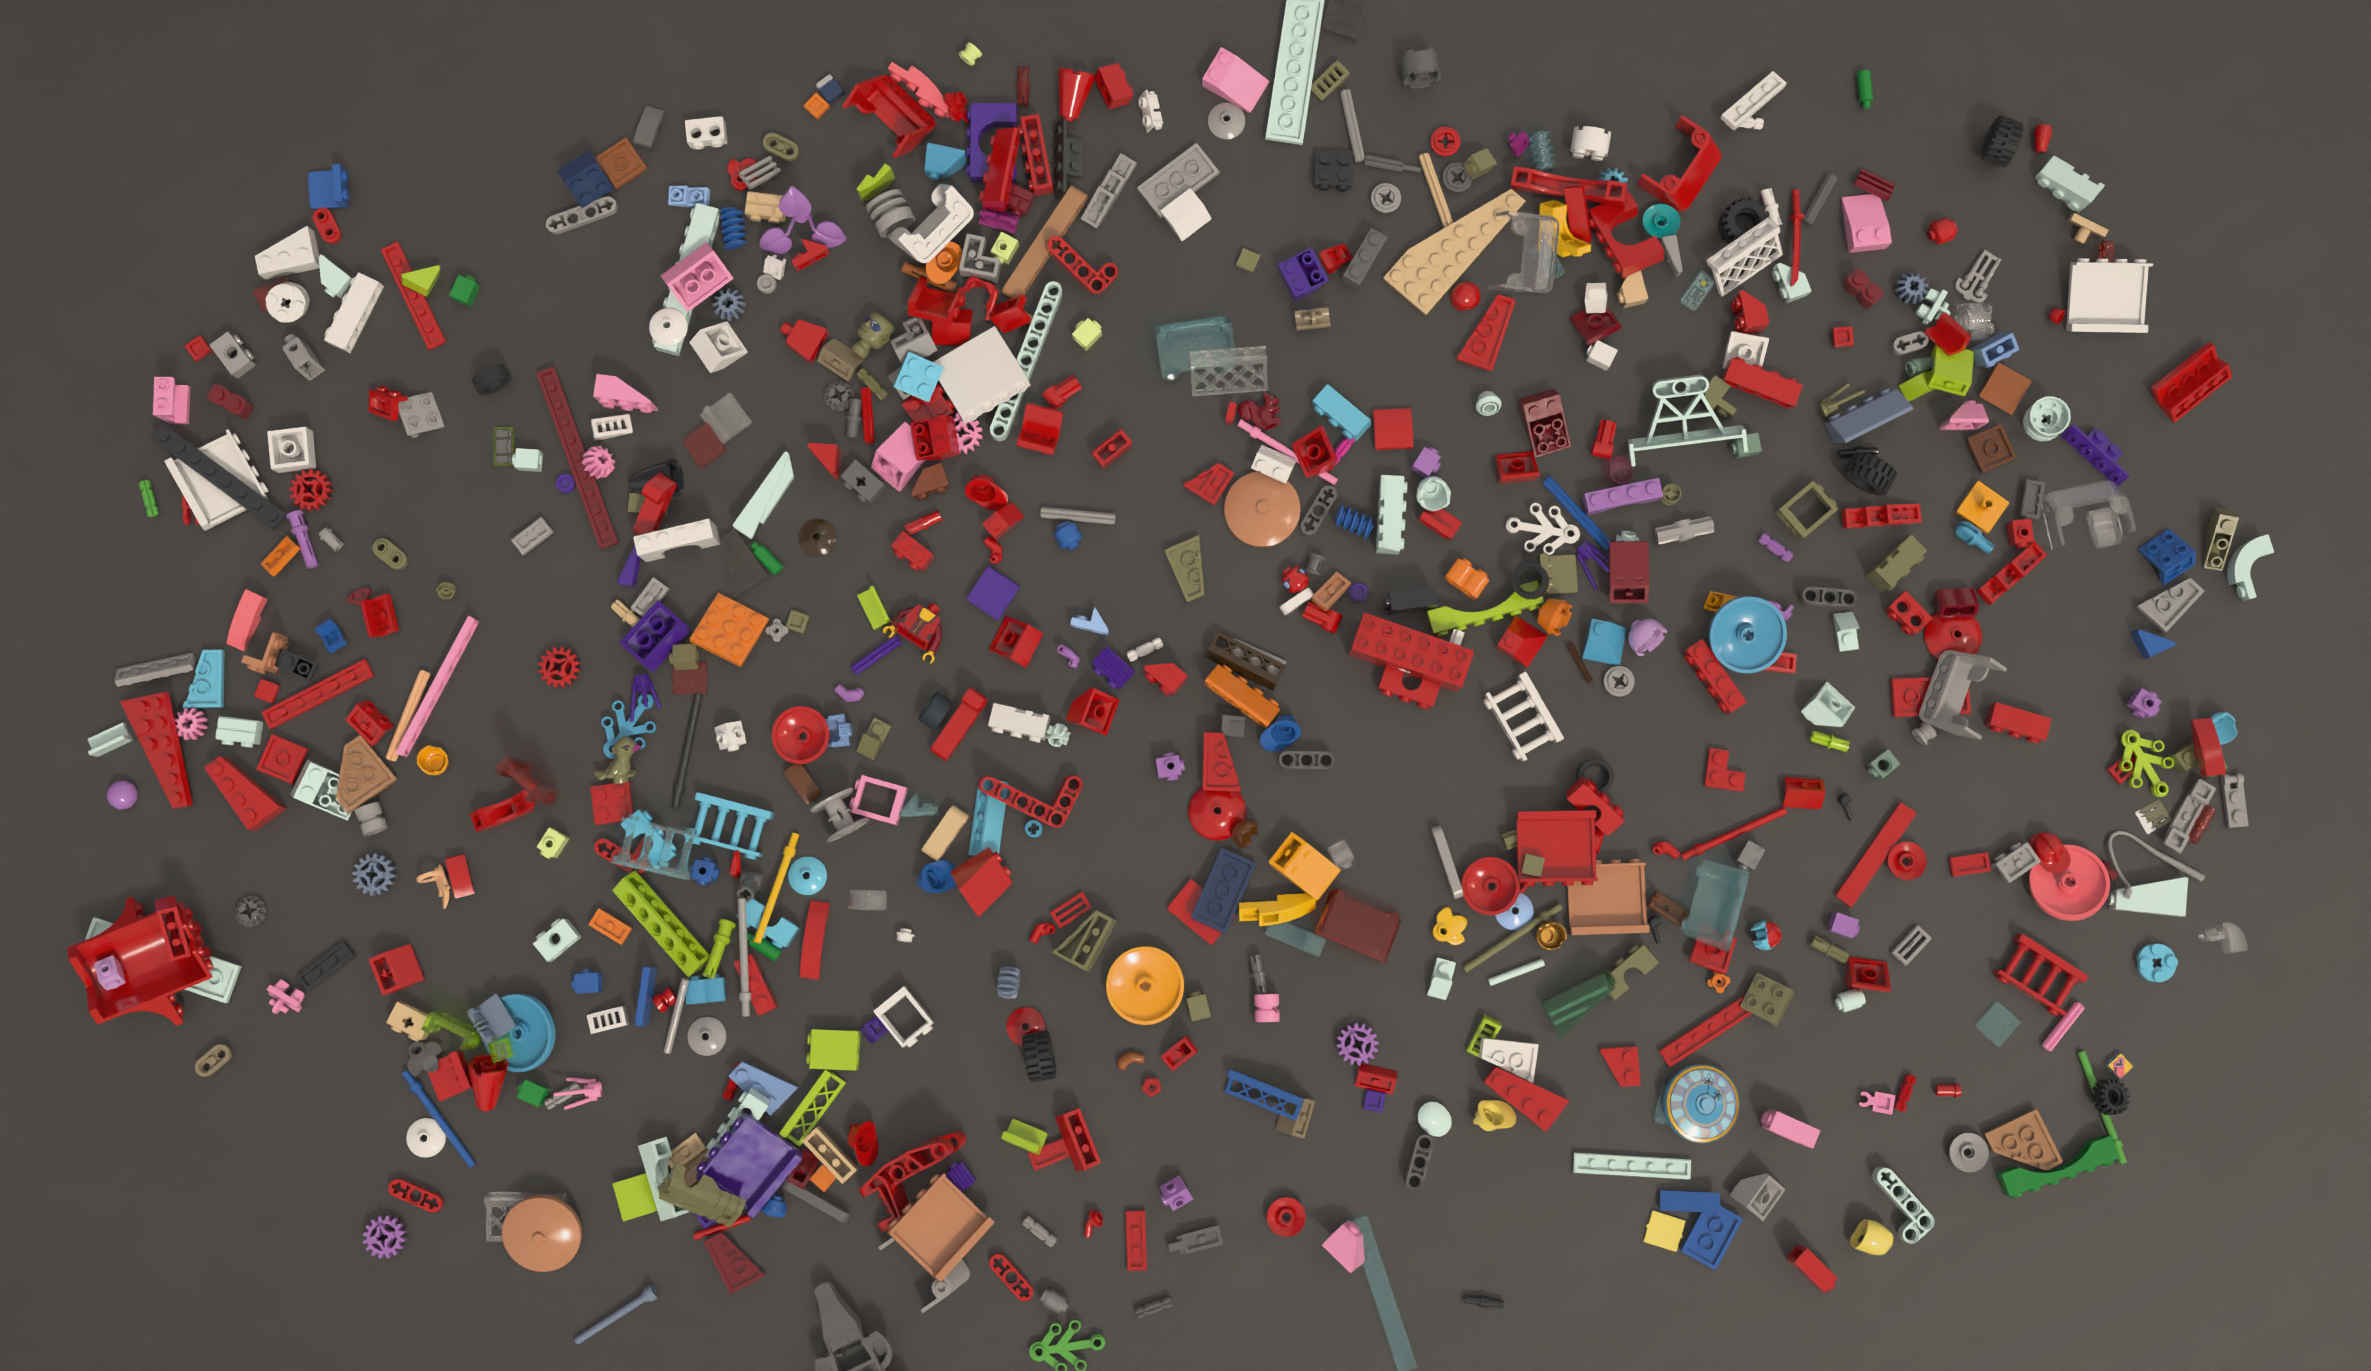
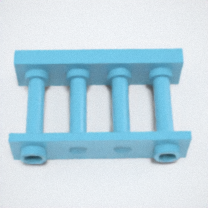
M696 793L695 800L700 801L699 805H701L693 835L686 833L684 837L689 838L690 843L700 845V842H705L735 851L738 850L745 853L744 857L756 860V856L762 857L763 854L756 852L763 824L767 819H773V812ZM712 804L718 806L719 813L712 838L709 840L701 838L700 835L708 807L710 808ZM731 809L737 811L736 815L738 817L730 845L720 843L719 839L726 814ZM748 814L756 816V824L749 849L746 850L737 846L745 817H748Z

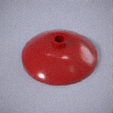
M1938 612L1931 616L1932 619L1926 624L1924 629V642L1927 650L1935 659L1939 660L1940 655L1947 650L1976 654L1982 642V632L1974 616L1940 618ZM1955 631L1959 633L1958 638L1954 636Z
M797 706L784 711L777 718L772 729V742L775 750L783 759L795 764H807L818 759L825 752L830 739V731L825 718L818 711L805 706ZM802 733H806L804 740L800 737Z
M1201 787L1191 798L1188 815L1192 827L1198 834L1210 840H1225L1232 837L1233 828L1239 822L1245 820L1246 806L1238 791L1203 790V787ZM1216 807L1221 809V813L1218 815L1214 813V808Z
M1481 858L1473 862L1463 875V897L1467 904L1478 913L1484 915L1504 913L1514 905L1519 896L1520 882L1518 874L1508 862L1500 858ZM1491 882L1496 885L1494 890L1489 889Z

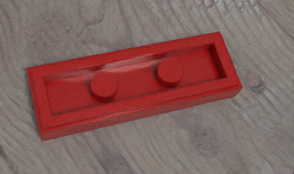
M1584 185L1565 187L1564 193L1570 233L1575 238L1589 243L1592 241Z
M1126 1210L1127 1271L1147 1270L1145 1210Z

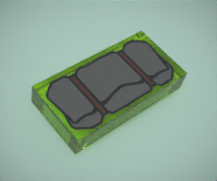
M496 427L494 428V466H514L512 464L514 428Z

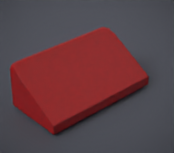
M1361 1063L1358 1067L1354 1086L1392 1095L1397 1080V1071Z

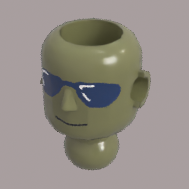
M878 312L870 313L857 330V334L861 339L853 344L852 350L862 358H866L871 347L880 349L890 340L895 330L894 325Z

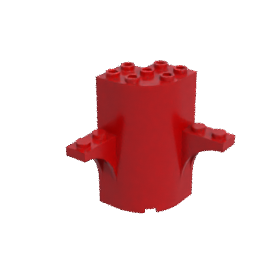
M134 897L126 899L122 914L108 929L90 939L67 948L68 960L86 986L88 1010L97 1025L120 1015L136 1011H149L161 1014L170 1019L175 1026L183 1023L182 1015L185 1012L181 1003L177 1004L174 993L213 978L212 969H214V966L210 959L212 957L211 951L208 946L205 947L200 934L202 931L198 921L194 922V916L190 907L186 908L182 901L177 904L182 927L186 932L189 943L190 957L170 961L157 913L154 912L143 916V913H145L141 902L137 903ZM113 955L121 963L126 983L107 991L98 981L94 963Z

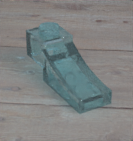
M1286 922L1268 925L1265 935L1317 957H1320L1327 940Z

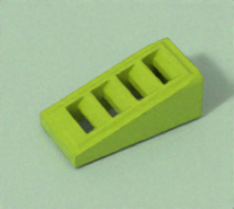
M1484 1014L1466 1051L1479 1057L1480 1050L1473 1047L1475 1044L1480 1046L1481 1041L1477 1040L1478 1037L1495 1039L1502 1027L1501 1022ZM1487 1023L1493 1026L1494 1029L1492 1030L1491 1028L1485 1026V1024ZM1482 1030L1491 1034L1490 1037L1481 1033Z

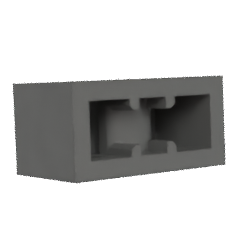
M856 459L840 476L843 480L842 484L850 491L853 488L858 493L856 496L863 503L868 501L872 504L886 488L878 478ZM859 480L864 481L866 485L864 487L859 485Z

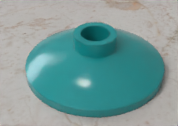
M1656 204L1649 207L1642 219L1645 231L1659 239L1673 236L1678 231L1681 222L1678 212L1666 204Z

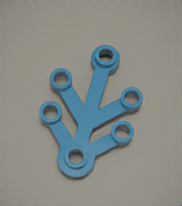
M642 694L639 696L634 722H630V718L626 722L624 714L625 704L623 702L615 701L612 704L613 710L616 711L620 733L615 739L613 731L614 720L611 717H604L601 724L605 727L607 742L604 745L603 751L608 758L615 759L617 757L616 754H611L610 747L614 746L620 738L646 732L654 733L657 730L656 724L651 721L646 722L645 725L634 727L644 710L653 707L655 702L653 696L647 694L648 707H645L642 703ZM618 703L622 705L620 710L616 709V704ZM607 719L611 720V724L609 726L605 725V721ZM649 724H653L654 726L653 730L648 731L647 726ZM638 737L634 740L635 743L638 740H642L643 745L640 749L645 748L646 741L643 738Z

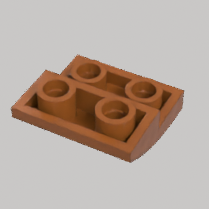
M1998 362L1978 396L2012 415L2032 381Z

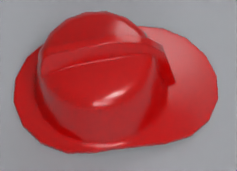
M974 475L972 481L967 483L965 487L966 496L988 510H1000L1008 503L1006 492L997 486L993 478L988 475Z
M2041 832L2035 834L2030 839L2029 845L2041 862L2039 864L2046 871L2059 874L2069 867L2071 862L2070 854L2056 835Z
M866 1121L862 1124H851L847 1138L848 1145L855 1150L861 1165H872L879 1151L874 1123Z

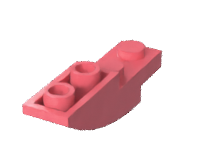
M891 62L888 70L893 80L896 82L902 81L909 90L916 92L918 103L921 106L932 108L933 112L939 117L943 118L945 116L948 119L950 118L948 106L944 103L942 94L928 77L913 66L906 71Z

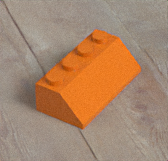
M1218 664L1206 678L1204 685L1260 726L1267 729L1280 711L1278 708L1279 704L1271 698L1269 700L1265 699L1262 696L1264 693L1256 687L1252 689L1247 686L1248 682L1241 676L1236 678L1231 674L1232 670L1223 664L1221 667Z

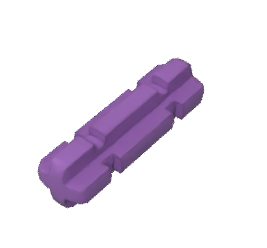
M1763 533L1758 541L1762 545H1766V548L1774 554L1781 556V559L1785 562L1791 560L1794 555L1791 551L1785 550L1783 545L1774 539H1770L1771 537L1768 534Z

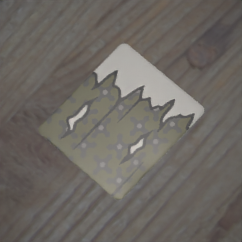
M2157 800L2135 813L2147 834L2172 821L2161 800Z

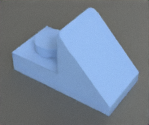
M1095 607L1091 621H1088L1087 617L1080 615L1071 619V627L1108 636L1109 630Z

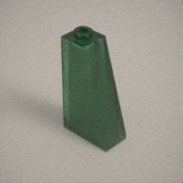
M1607 970L1542 1002L1559 1037H1563L1616 988L1614 985L1616 981L1611 973L1608 974Z

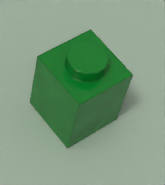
M458 275L449 296L455 301L472 307L480 286L476 283L475 278L469 275H465V277Z
M525 1079L524 1082L521 1081L517 1088V1092H519L517 1098L536 1107H541L551 1088L532 1079Z

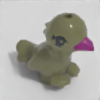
M630 737L620 738L612 747L613 751L611 752V754H616L617 757L611 761L605 770H594L593 774L599 780L613 778L614 784L628 782L629 777H634L636 773L634 769H631L630 758L634 752L642 747L636 744Z

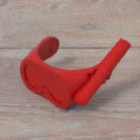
M970 276L965 283L963 295L965 296L970 289L975 287L986 289L990 294V298L986 304L987 313L985 320L990 321L999 291L991 283L982 281L975 276Z

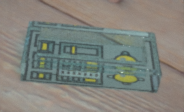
M1701 270L1679 302L1695 312L1716 283L1715 279Z

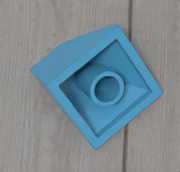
M932 143L927 144L924 170L930 179H946L967 166L968 161L965 150Z
M1591 619L1588 622L1582 659L1620 666L1627 628L1611 622Z

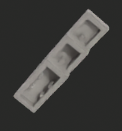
M1120 153L1112 169L1109 170L1082 215L1081 219L1095 228L1099 227L1135 169L1136 161Z

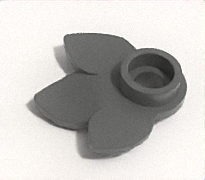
M416 1041L409 1046L410 1059L407 1066L411 1075L417 1077L423 1069L427 1072H436L438 1070L439 1061L436 1056L442 1051L438 1043ZM421 1048V1052L417 1054V1050Z

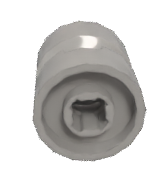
M379 802L370 803L355 809L358 821H362L360 828L363 836L373 835L388 828L385 818L381 817L383 811Z

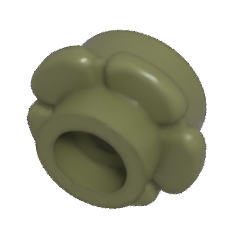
M442 582L436 588V592L442 599H451L456 592L455 585L449 582Z

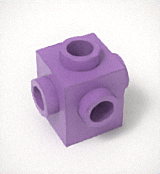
M2141 688L2135 690L2125 706L2133 710L2135 716L2145 719L2154 717L2159 712V705L2162 701L2157 698L2158 696L2154 692Z
M1174 753L1163 754V758L1156 759L1159 779L1167 778V781L1178 780V776L1182 775L1181 771L1185 770L1183 759H1179V755L1175 756ZM1169 764L1174 765V768L1172 770H1169L1167 768Z
M1180 1175L1160 1186L1163 1193L1160 1197L1165 1206L1170 1205L1173 1211L1193 1200Z

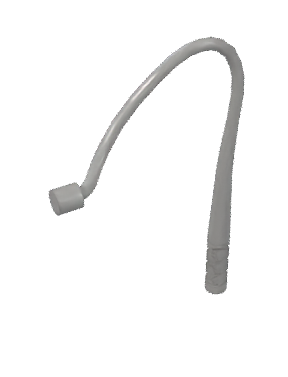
M2116 831L2108 839V850L2112 863L2127 887L2122 895L2124 898L2129 899L2133 891L2120 871L2112 849V840L2114 836L2119 834L2129 836L2162 860L2201 882L2205 878L2204 874L2156 850L2129 832Z

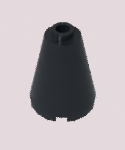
M669 459L631 474L628 479V485L633 492L641 493L646 483L661 473L677 483L672 497H679L682 495L680 489H684L683 470L678 468L676 464L679 463L678 460Z

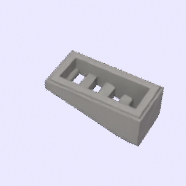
M1677 236L1662 237L1659 242L1664 249V255L1674 276L1678 277L1683 269Z

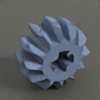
M1912 272L1907 273V275L1903 274L1900 277L1901 280L1896 282L1898 288L1895 289V292L1901 293L1898 299L1905 298L1904 304H1907L1909 301L1912 304H1915L1917 301L1921 302L1924 299L1923 296L1928 294V291L1925 289L1929 287V284L1923 283L1926 277L1920 279V273L1918 272L1915 275Z
M727 288L726 294L720 290L721 297L715 296L714 299L717 302L713 303V307L717 308L715 310L716 315H720L722 320L727 317L728 321H732V316L739 319L738 312L744 314L742 307L746 306L745 302L742 301L744 297L738 295L737 290L731 292L730 288ZM729 302H732L730 308H727L726 305H729Z
M1007 966L1000 969L997 984L999 997L1016 999L1020 988V970L1018 968Z

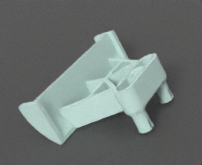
M1703 375L1657 380L1652 385V392L1659 400L1647 437L1627 440L1631 466H1635L1634 451L1740 438L1743 451L1748 452L1746 429L1743 425L1723 427L1703 394L1709 388V382ZM1678 382L1685 383L1683 391L1675 390V385ZM1695 395L1683 414L1666 399ZM1702 399L1708 410L1692 412L1698 401ZM1663 403L1676 415L1659 417ZM1712 416L1718 428L1687 432L1686 419ZM1682 421L1683 433L1653 436L1657 423Z

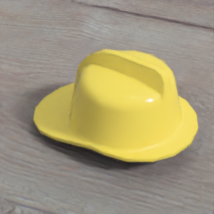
M1484 1100L1478 1104V1110L1475 1113L1473 1123L1479 1125L1485 1131L1510 1128L1516 1123V1114L1503 1101Z

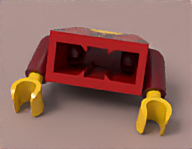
M931 603L927 609L917 605L915 608L910 607L901 610L891 621V626H886L883 629V633L891 629L892 633L888 638L893 637L897 632L924 651L928 649L929 651L923 655V661L926 655H931V664L935 660L934 653L937 652L942 641V627L939 624L941 619L936 615L940 609L936 604Z

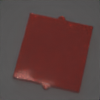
M706 423L698 430H693V433L683 440V443L700 468H703L711 461H715L716 457L726 451L709 423Z
M699 662V669L675 670L673 665V677H671L673 681V695L707 694V680H709L707 676V662Z

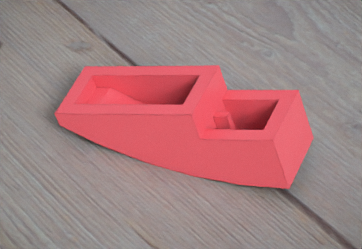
M245 589L231 623L227 644L245 652L262 618L260 614L268 600L267 598Z

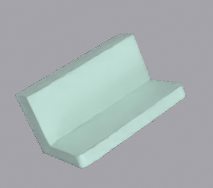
M126 723L118 724L88 738L92 749L88 751L89 755L99 757L133 741Z

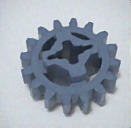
M368 854L366 855V860L363 858L359 859L360 865H354L358 870L357 872H352L353 875H357L353 882L359 883L356 887L357 889L364 888L363 894H367L370 891V896H375L376 892L378 895H382L383 890H390L388 885L395 884L391 879L397 877V875L392 874L396 867H390L392 861H385L386 856L382 855L379 858V854H374L372 858ZM372 873H377V877H372Z

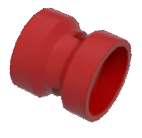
M668 986L663 989L662 993L652 996V999L657 1008L663 1013L668 1010L670 1005H675L677 995Z

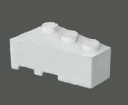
M306 226L256 255L258 274L265 280L320 268L315 232Z
M994 703L988 726L992 728L991 731L1003 734V731L1011 732L1010 736L1021 738L1024 735L1028 736L1030 741L1040 743V740L1045 741L1051 718L1046 714L1040 715L1032 711H1024Z

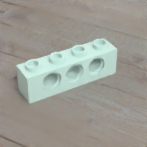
M752 1087L748 1093L744 1091L738 1100L740 1102L737 1108L733 1107L727 1117L730 1118L726 1124L723 1122L717 1130L719 1134L717 1138H712L706 1146L708 1149L706 1157H709L708 1154L714 1146L717 1147L721 1143L720 1139L726 1131L730 1132L733 1128L732 1124L737 1117L744 1115V1108H749L752 1111V1114L749 1115L758 1121L771 1100Z

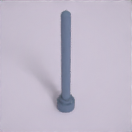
M651 1284L645 1287L639 1297L575 1337L574 1342L576 1344L582 1343L645 1301L653 1302L659 1298L655 1287Z

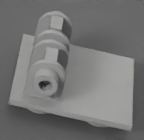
M432 392L408 397V401L399 402V414L407 436L411 435L412 438L419 436V433L445 427Z

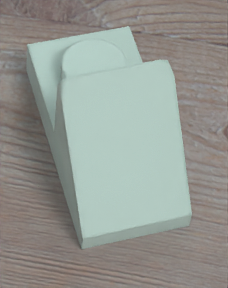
M1853 612L1833 614L1838 652L1859 649L1856 633L1859 625Z
M1436 958L1427 992L1428 996L1443 1000L1447 999L1452 985L1451 980L1456 965L1455 962Z

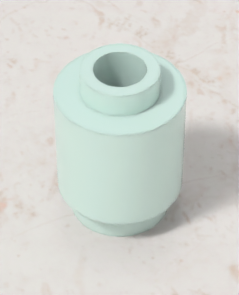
M1852 989L1837 994V999H1835L1837 1009L1842 1010L1843 1013L1860 1008L1866 1003L1861 989Z

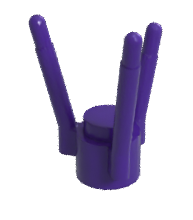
M1586 541L1576 550L1579 554L1576 558L1580 561L1593 589L1597 590L1595 581L1584 559L1588 561L1593 558L1606 572H1609V568L1595 554L1608 564L1609 559L1597 550L1593 544Z
M639 674L634 676V683L631 684L630 722H634L636 691L642 693L644 706L648 707L646 692L650 689L657 708L661 709L659 699L653 687V681L649 680V675Z

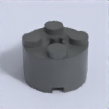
M1426 48L1422 51L1408 50L1404 53L1405 56L1401 59L1400 64L1405 86L1409 84L1410 88L1413 89L1431 86L1432 81L1438 82L1441 79L1438 57L1433 48Z

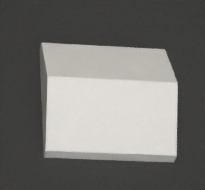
M1191 188L1160 210L1181 241L1211 220L1204 204Z
M1731 331L1725 349L1723 368L1726 367L1727 361L1735 357L1744 359L1747 364L1762 366L1769 338Z

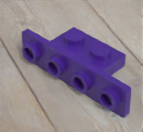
M2072 424L2061 434V437L2115 486H2119L2130 476L2116 463L2124 452L2096 427L2086 435L2075 424Z

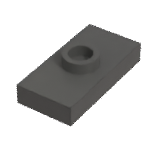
M2030 479L2024 480L2019 517L2033 520L2040 519L2045 482Z

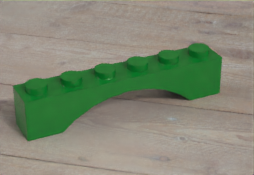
M2102 1135L2086 1141L2083 1148L2073 1159L2058 1168L2047 1171H2029L2013 1166L1996 1172L2003 1194L2011 1196V1198H2017L2022 1196V1192L2027 1190L2034 1192L2040 1190L2042 1185L2048 1184L2050 1186L2059 1183V1179L2065 1177L2066 1179L2075 1178L2079 1172H2092L2096 1170V1166L2112 1165L2114 1160L2119 1159V1155L2112 1136Z

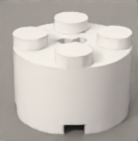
M1579 126L1574 127L1570 148L1573 157L1584 158L1585 155L1591 156V160L1602 161L1604 157L1608 156L1611 138L1610 131L1605 134V129L1583 126V130H1578Z
M284 282L273 287L266 296V306L269 313L280 322H292L301 318L307 313L310 303L307 291L301 285L292 282ZM290 299L291 303L286 305L285 301Z

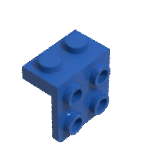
M332 164L333 170L316 171L308 174L309 204L312 209L349 207L348 200L350 194L347 184L349 175L348 171L341 164Z

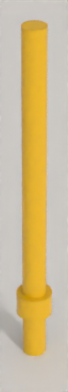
M797 833L791 834L788 846L784 848L783 860L753 940L755 943L761 944L790 860L794 858L795 846L799 838Z

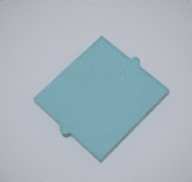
M1995 1001L1974 1026L1985 1035L1984 1038L1989 1039L2000 1048L2021 1022L2011 1013V1010H2007L1998 1001Z

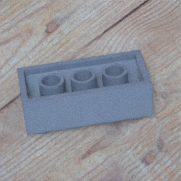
M1890 388L1881 390L1879 392L1880 395L1875 398L1873 396L1862 400L1863 404L1859 406L1854 404L1845 409L1846 412L1841 415L1840 413L1828 417L1829 421L1824 424L1833 443H1847L1913 410V407L1898 389L1890 390Z

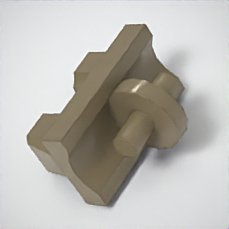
M1329 307L1294 312L1297 331L1331 327Z

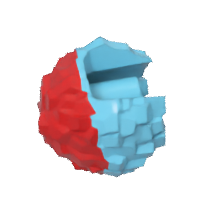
M1762 920L1751 929V931H1756L1757 940L1753 941L1754 946L1761 950H1771L1782 939L1780 928L1772 921Z

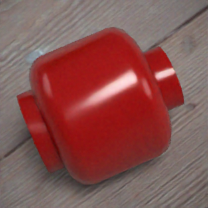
M1947 217L1931 222L1927 231L1929 240L1937 245L1954 240L1958 232L1956 223Z

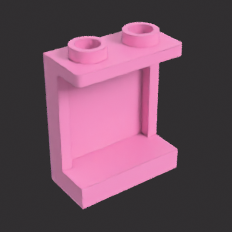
M154 377L153 415L169 424H189L191 387L188 385H175V378Z

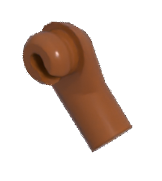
M1128 1051L1118 1058L1117 1067L1120 1070H1126L1127 1066L1132 1062L1143 1064L1145 1055Z

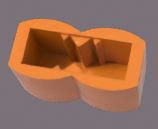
M1458 558L1444 579L1471 599L1476 600L1489 582L1488 575L1480 569H1473L1471 567L1472 563L1467 559L1462 558L1461 560Z

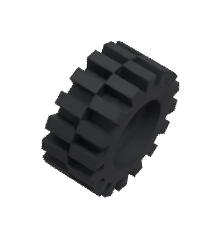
M2101 1080L2092 1088L2095 1091L2091 1093V1096H2094L2092 1103H2096L2094 1107L2099 1109V1113L2115 1115L2127 1110L2128 1107L2126 1105L2130 1103V1101H2127V1098H2130V1095H2126L2128 1088H2123L2125 1084L2120 1083V1080ZM2109 1090L2111 1091V1093H2112V1095H2113V1103H2112V1104L2110 1103V1101H2109V1099H2108V1091H2109Z

